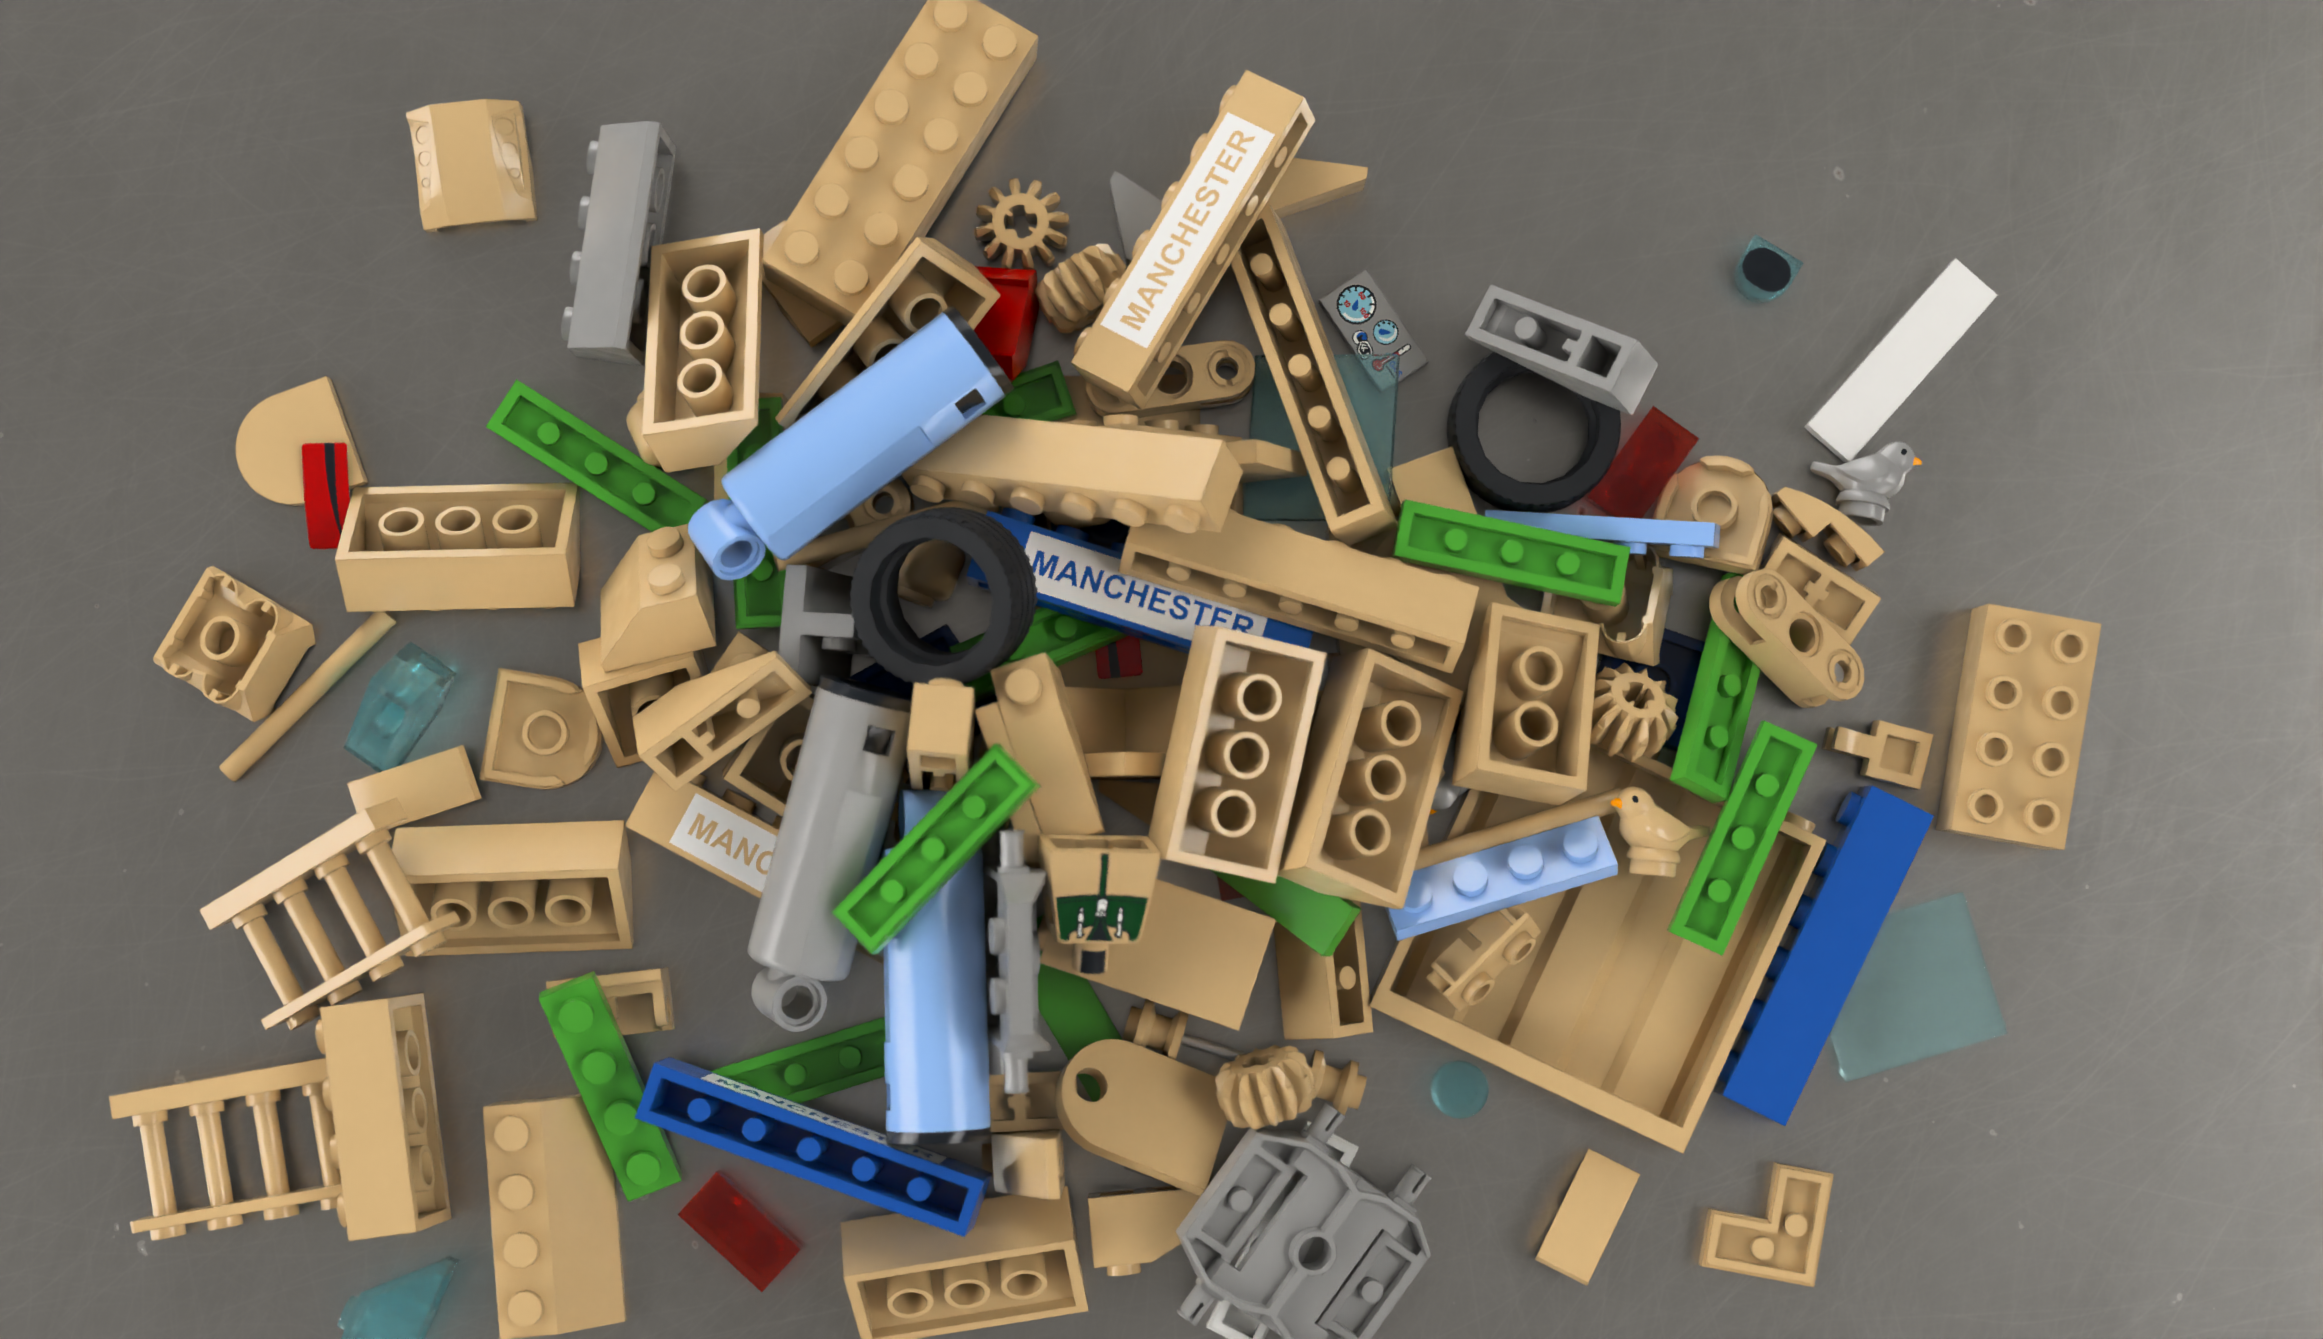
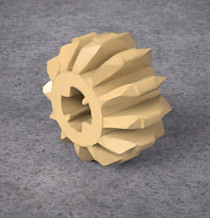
M1018 178L1009 180L1011 195L1007 197L1003 195L1000 189L992 187L988 193L996 208L987 205H978L976 208L977 217L988 222V224L980 225L974 229L976 240L991 241L983 250L985 259L990 261L1004 253L1001 268L1014 269L1016 260L1022 259L1023 269L1034 270L1032 258L1038 255L1047 266L1053 265L1055 258L1047 245L1065 248L1068 243L1067 237L1061 232L1056 231V229L1069 225L1068 213L1053 212L1061 202L1060 196L1054 192L1039 200L1042 194V182L1038 180H1033L1027 194L1021 193ZM1018 216H1026L1028 224H1037L1036 229L1031 226L1029 227L1030 236L1018 238L1015 229H1007V226L1014 227V218Z
M1108 244L1088 246L1082 252L1074 253L1069 259L1059 263L1054 270L1045 274L1044 279L1037 284L1034 291L1040 303L1039 306L1048 321L1053 323L1060 333H1071L1074 330L1079 331L1087 324L1096 321L1103 309V299L1108 287L1115 279H1121L1127 266L1119 254H1115Z
M1625 662L1615 670L1604 667L1595 677L1590 744H1603L1606 746L1609 758L1618 752H1621L1631 763L1641 756L1651 758L1661 750L1666 740H1669L1676 728L1675 723L1678 720V716L1675 714V707L1678 699L1665 693L1666 681L1654 682L1648 677L1647 667L1639 673H1634Z
M1273 1045L1262 1050L1255 1048L1253 1052L1248 1054H1238L1235 1061L1226 1062L1220 1068V1073L1215 1077L1218 1088L1216 1095L1220 1109H1224L1226 1119L1231 1121L1234 1127L1242 1129L1249 1126L1255 1130L1266 1125L1276 1127L1279 1122L1284 1120H1294L1297 1117V1113L1305 1112L1312 1106V1100L1316 1097L1313 1086L1315 1079L1311 1065H1307L1305 1054L1298 1052L1297 1047L1292 1046L1280 1048L1277 1045Z

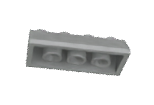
M641 121L601 125L599 142L591 141L589 145L587 173L593 175L590 197H582L578 215L579 229L585 230L582 252H574L570 266L571 285H577L574 307L565 308L561 327L562 340L568 341L567 349L577 357L644 366L647 341L651 246L662 244L676 153V145L660 122Z

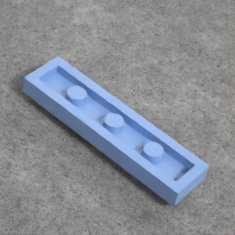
M1485 510L1486 517L1631 547L1629 554L1646 555L1647 544L1670 546L1669 556L1684 558H1704V548L1719 549L1720 525L1716 523Z
M1594 816L1413 871L1403 909L1385 908L1396 939L1400 941L1618 875V863L1599 816Z

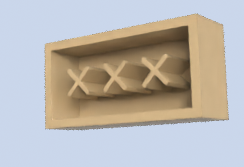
M1989 603L1972 609L1935 830L2043 850H2065L2101 623Z

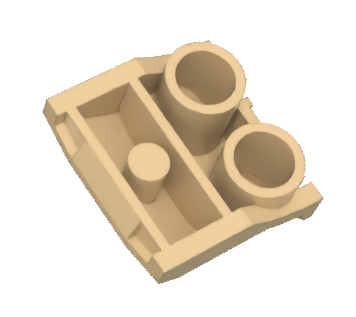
M499 99L431 104L406 113L415 155L420 214L425 232H436L439 228L506 220L538 221L533 167L525 128L523 106L519 101Z

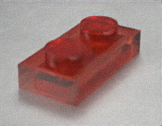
M1655 406L1651 407L1614 458L1606 475L1590 491L1585 500L1609 517L1642 519L1699 438Z
M720 1170L709 1179L678 1213L689 1226L761 1292L765 1290L803 1248Z

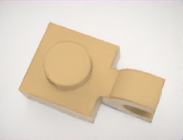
M1874 720L1870 735L1840 726L1836 728L1827 727L1821 749L1862 758L1863 763L1860 776L1913 790H1920L1934 734L1881 720Z

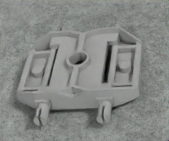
M1003 824L982 846L989 1073L991 1075L1004 1074V1093L1020 1094L1029 1092L1027 1058H1033V1052L1050 1051V1044L1042 1037L1038 1025L1040 944L1036 917V899L1047 880V872L1040 868L1029 867L1026 860H1024V830H1004Z
M1326 1102L1309 1128L1303 1130L1301 1134L1290 1130L1268 1128L1255 1130L1250 1127L1176 1230V1234L1193 1270L1198 1276L1195 1280L1196 1286L1180 1308L1176 1310L1177 1313L1197 1326L1199 1320L1215 1298L1221 1302L1226 1299L1240 1310L1260 1320L1283 1339H1371L1431 1255L1421 1222L1414 1216L1417 1210L1412 1207V1204L1432 1178L1411 1164V1167L1394 1191H1389L1388 1194H1385L1328 1154L1331 1149L1325 1144L1346 1117ZM1297 1169L1301 1171L1304 1175L1294 1189L1285 1196L1283 1204L1261 1235L1252 1242L1249 1252L1238 1267H1233L1230 1264ZM1321 1237L1324 1241V1250L1321 1256L1314 1262L1301 1263L1298 1258L1301 1245L1309 1238Z

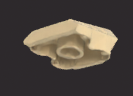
M1647 545L1646 555L1629 554L1621 603L1616 607L1545 592L1541 612L1599 624L1598 654L1655 666L1659 664V653L1670 598L1673 595V568L1661 566L1656 551Z
M215 566L206 568L153 659L157 665L164 668L169 674L203 691L204 696L214 703L232 709L251 721L256 722L275 711L274 704L308 647L316 645L313 624Z

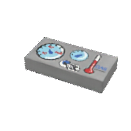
M1364 269L1319 299V305L1380 395L1428 364V359L1367 269Z

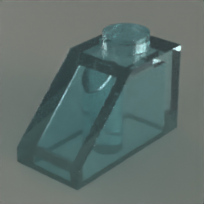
M410 641L370 679L344 749L378 773L402 765L442 709L457 673Z
M447 1256L377 1284L363 1291L359 1298L352 1295L338 1321L337 1327L344 1330L341 1339H426L460 1260Z

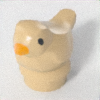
M1628 787L1623 789L1618 797L1610 803L1621 817L1619 823L1620 835L1630 845L1626 858L1630 859L1629 873L1675 878L1676 864L1681 862L1678 850L1688 841L1709 836L1710 833L1709 826H1686L1656 805L1651 795L1642 788Z

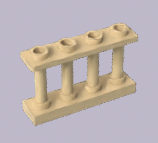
M397 798L363 809L199 910L210 930L233 922L237 930L243 928L284 1005L261 1019L266 1030L286 1022L291 1031L320 1016V1009L317 1005L328 999L330 1005L333 1006L363 991L359 983L361 979L370 975L372 981L376 982L405 966L400 956L412 950L416 958L447 942L443 931L460 922L455 911L429 921L388 844L392 840L388 830L408 818ZM356 849L360 855L367 854L409 932L388 945L346 869L350 865L346 855ZM315 874L318 880H326L366 955L365 959L346 970L305 895V892L309 890L305 880ZM272 900H275L277 905L284 904L325 981L305 994L264 919L268 915L264 905Z
M326 1057L109 1096L112 1119L132 1116L133 1127H140L153 1215L131 1221L132 1233L150 1230L151 1241L185 1235L187 1234L185 1224L207 1220L208 1231L241 1225L243 1224L242 1214L263 1210L265 1220H273L300 1214L298 1204L320 1200L321 1210L337 1208V1199L339 1194L342 1193L340 1169H335L330 1156V1140L335 1135L333 1112L327 1110L323 1099V1082L328 1077ZM301 1086L303 1097L309 1096L323 1185L290 1191L276 1101H281L280 1089ZM245 1096L246 1107H253L267 1195L234 1201L220 1111H225L224 1099ZM188 1106L190 1117L196 1116L210 1205L177 1211L163 1122L169 1120L168 1109Z

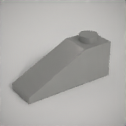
M1490 284L1465 333L1468 339L1584 397L1633 415L1658 366V363L1637 339Z

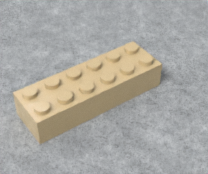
M927 0L763 257L765 278L847 326L916 237H925L1036 61L1038 35L978 0Z

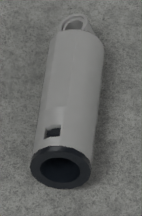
M826 674L820 675L747 950L753 960L765 965L757 974L752 984L751 996L754 1005L762 1014L780 1027L791 1032H803L812 1028L822 1018L826 1009L827 997L824 987L820 984V980L839 982L844 980L850 973L858 939L837 919L832 911L880 862L908 758L907 743L913 697L873 684ZM797 986L794 999L788 1005L781 1007L784 993L789 988Z

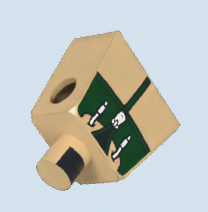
M1038 835L1040 869L1047 872V880L1042 888L1047 928L1056 942L1074 944L1073 970L1086 974L1104 973L1108 967L1109 944H1134L1141 938L1160 865L1161 852L1148 836Z

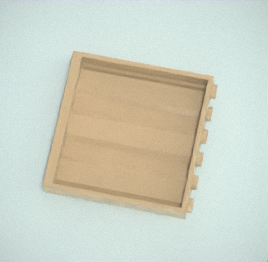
M1590 744L1586 791L1564 804L1615 788H1620L1622 791L1628 787H1637L1648 792L1656 805L1686 826H1709L1711 833L1725 801L1711 803L1670 781L1673 768L1657 761L1661 753L1660 751L1651 758L1641 756L1631 763L1621 752L1609 758L1606 746L1603 744ZM1469 789L1463 794L1442 841L1556 807V805ZM1618 812L1599 817L1618 863V875L1519 904L1518 906L1524 914L1527 912L1532 917L1541 933L1535 938V946L1528 956L1515 965L1509 963L1493 979L1495 984L1492 990L1479 1003L1472 1006L1468 1004L1459 1013L1447 997L1441 994L1426 979L1433 971L1430 965L1458 938L1473 952L1481 945L1467 930L1479 917L1400 941L1395 940L1370 994V1007L1684 1154L1827 840L1812 833L1816 824L1801 816L1787 812L1723 956L1667 931L1709 836L1692 839L1678 850L1681 862L1676 864L1675 878L1629 873L1630 859L1626 858L1630 845L1620 835L1619 823L1621 817Z

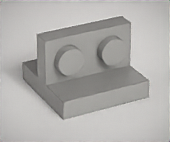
M786 564L778 654L810 686L817 687L820 675L823 674L849 679L852 655L871 657L868 649L863 646V641L861 638L859 639L857 628L854 626V618L851 615L850 590L852 589L851 581L853 577L807 565Z

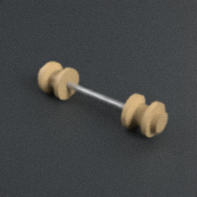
M1145 999L1143 1009L1131 1007L1122 1039L1144 1048L1147 1046L1163 1051L1164 1056L1176 1060L1180 1045L1235 1061L1238 1054H1248L1184 1034L1189 1016L1188 1013L1179 1011L1173 1018L1156 1014L1155 1003ZM1315 1049L1309 1064L1315 1079V1084H1313L1316 1093L1315 1098L1333 1102V1108L1344 1116L1348 1107L1358 1110L1367 1081L1366 1076L1358 1074L1359 1062L1350 1060L1343 1069L1326 1065L1324 1052Z

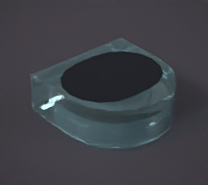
M1755 234L1737 262L1734 270L1735 284L1739 292L1748 300L1756 303H1769L1778 299L1790 287L1804 263Z

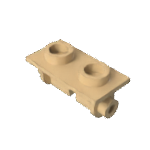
M1518 905L1482 915L1467 929L1481 943L1474 952L1458 938L1430 965L1433 971L1426 979L1441 994L1447 997L1459 1013L1468 1004L1472 1006L1482 1001L1492 990L1495 984L1493 979L1509 963L1515 965L1521 962L1534 948L1535 938L1541 931L1527 912L1524 914Z

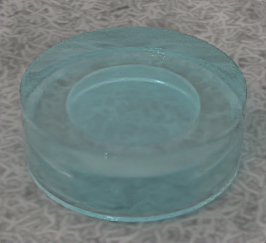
M1454 1060L1443 1064L1437 1069L1431 1080L1430 1092L1432 1100L1439 1110L1450 1117L1461 1119L1475 1115L1484 1107L1489 1094V1086L1484 1073L1477 1066L1467 1061Z

